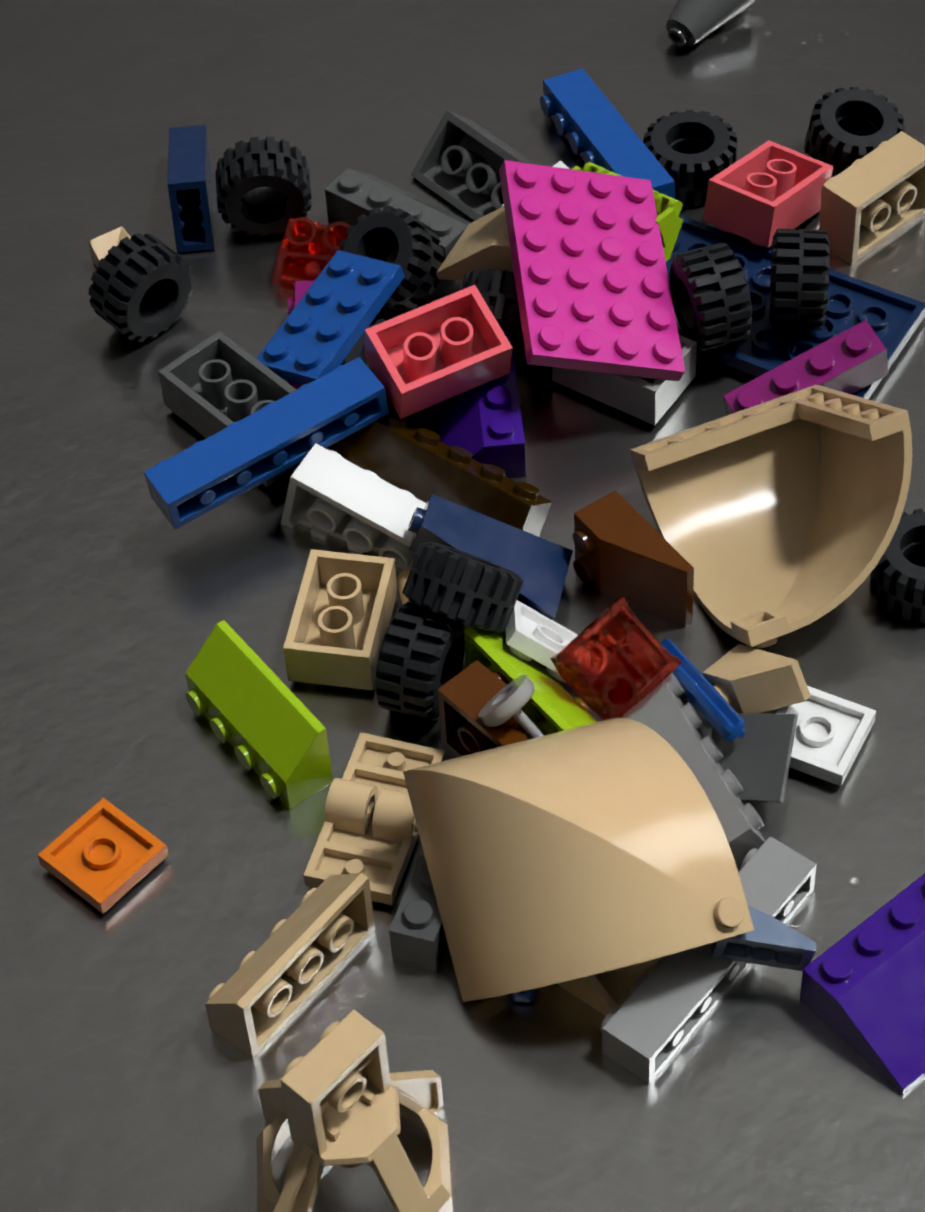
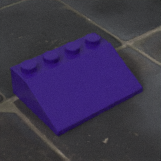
M925 874L802 970L800 1000L901 1094L907 1092L925 1077Z

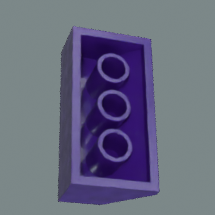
M502 330L512 346L511 332ZM512 347L509 374L437 404L441 442L448 446H458L470 451L473 454L472 459L482 464H492L502 468L506 472L505 476L507 478L526 477L525 439Z

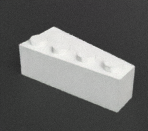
M315 443L290 477L281 524L292 529L297 524L311 528V536L324 541L329 536L347 542L349 550L359 554L373 551L379 553L380 557L394 558L395 567L406 570L411 569L416 554L409 550L414 533L408 531V526L416 507L424 509L426 503L415 498L409 491L399 489L382 480L374 472L364 470L347 461L337 452L327 450Z

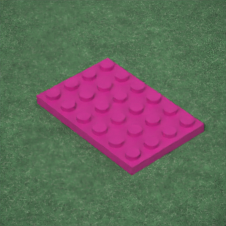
M504 160L499 169L527 364L680 381L685 373L660 228L659 224L655 221L657 211L651 180Z

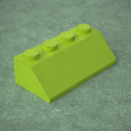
M225 620L217 623L185 673L189 690L185 694L186 700L195 714L198 716L204 714L210 721L214 734L221 742L228 741L235 748V754L246 770L254 769L260 776V781L266 792L272 798L279 797L289 809H292L333 782L326 728Z
M472 626L464 630L466 668L478 660L490 671L495 670L499 672L507 684L521 675H527L532 681L534 694L521 710L543 735L597 722L590 715L586 704L578 697L573 698L563 688L561 681L554 678L534 659L530 662L524 661L510 651L509 645L506 644V632H489ZM526 733L527 739H528V740H529V739H532V738Z

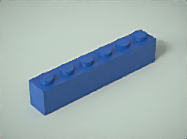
M583 68L543 80L544 95L540 96L543 114L553 120L559 135H564L567 138L573 153L579 154L585 164L588 162L594 163L623 177L651 180L653 190L675 199V181Z
M360 357L340 365L328 374L311 383L302 385L298 390L265 405L257 412L240 421L231 423L216 434L194 443L188 449L167 460L160 461L154 467L146 470L144 475L151 498L176 530L303 461L315 443L327 448L388 415L389 409L385 387Z

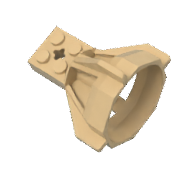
M354 1009L341 1022L336 1021L328 1026L322 1034L319 1043L304 1057L299 1056L288 1065L280 1080H268L258 1088L263 1116L270 1124L257 1137V1212H312L320 1181L335 1165L354 1168L363 1163L368 1164L376 1173L395 1212H453L448 1125L436 1116L443 1107L441 1077L432 1070L390 1073L385 1033ZM400 1116L418 1126L431 1140L432 1164L424 1188L397 1137L401 1132ZM291 1136V1140L295 1143L280 1195L273 1179L271 1166L278 1151Z

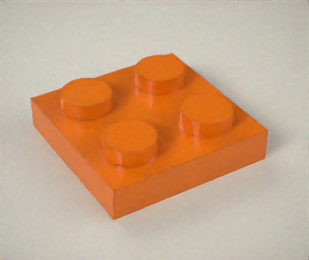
M103 797L38 854V858L42 867L104 914L168 856L166 844Z

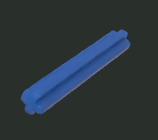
M664 639L661 643L655 642L666 659L665 662L660 664L665 673L671 671L683 687L684 694L718 733L729 742H732L736 737L742 738L746 733V730L743 728L745 721L670 639Z

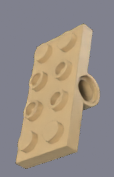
M360 732L342 779L335 778L329 788L325 804V822L303 875L305 886L318 888L328 876L363 873L369 877L372 901L393 905L419 835L403 771L446 761L445 750Z

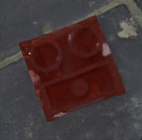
M289 218L285 235L278 250L272 280L273 286L295 291V281L316 280L338 250L343 251L339 246L341 240H346L349 235L346 232L349 225L344 222H334L330 225H323L319 222L314 224L308 218Z
M623 596L610 604L576 638L550 658L560 676L584 703L603 720L621 718L633 706L649 695L682 663L677 656H673L638 619L627 605L629 602Z

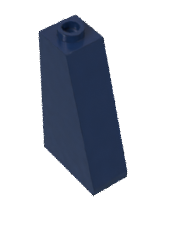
M206 125L169 128L167 185L177 253L214 250L211 169Z
M431 494L424 509L416 507L408 526V531L414 533L409 548L410 551L417 554L420 543L435 542L509 569L524 581L517 600L551 620L554 619L573 550Z

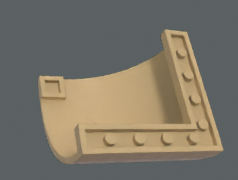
M820 385L804 388L630 449L643 494L659 534L694 568L693 596L722 630L753 648L771 646L777 642V637L813 623L846 600L865 581L882 558L899 525L907 500L913 456L908 410Z
M627 718L607 719L403 771L463 1002L497 997L579 979L754 931L732 851L705 791L674 748L658 733L640 722Z

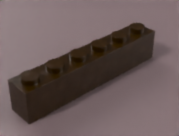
M389 411L388 415L328 447L397 487L409 491L426 503L431 494L538 537L552 501L539 495V489L525 482H515L505 476L506 472L502 468L492 464H482L472 459L473 454L470 451L458 446L446 445L439 441L440 436L437 433L423 428L417 429L407 423V417L400 419L398 414L393 411Z

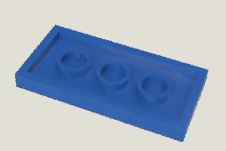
M338 250L256 359L282 379L301 385L311 383L341 365L345 357L363 335L365 329L368 328L404 279L405 275L401 265Z

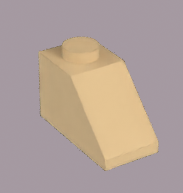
M738 644L702 672L703 676L738 714H759L805 702L811 697L796 659Z

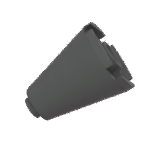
M678 0L666 23L668 37L678 46L692 47L750 8L755 0Z

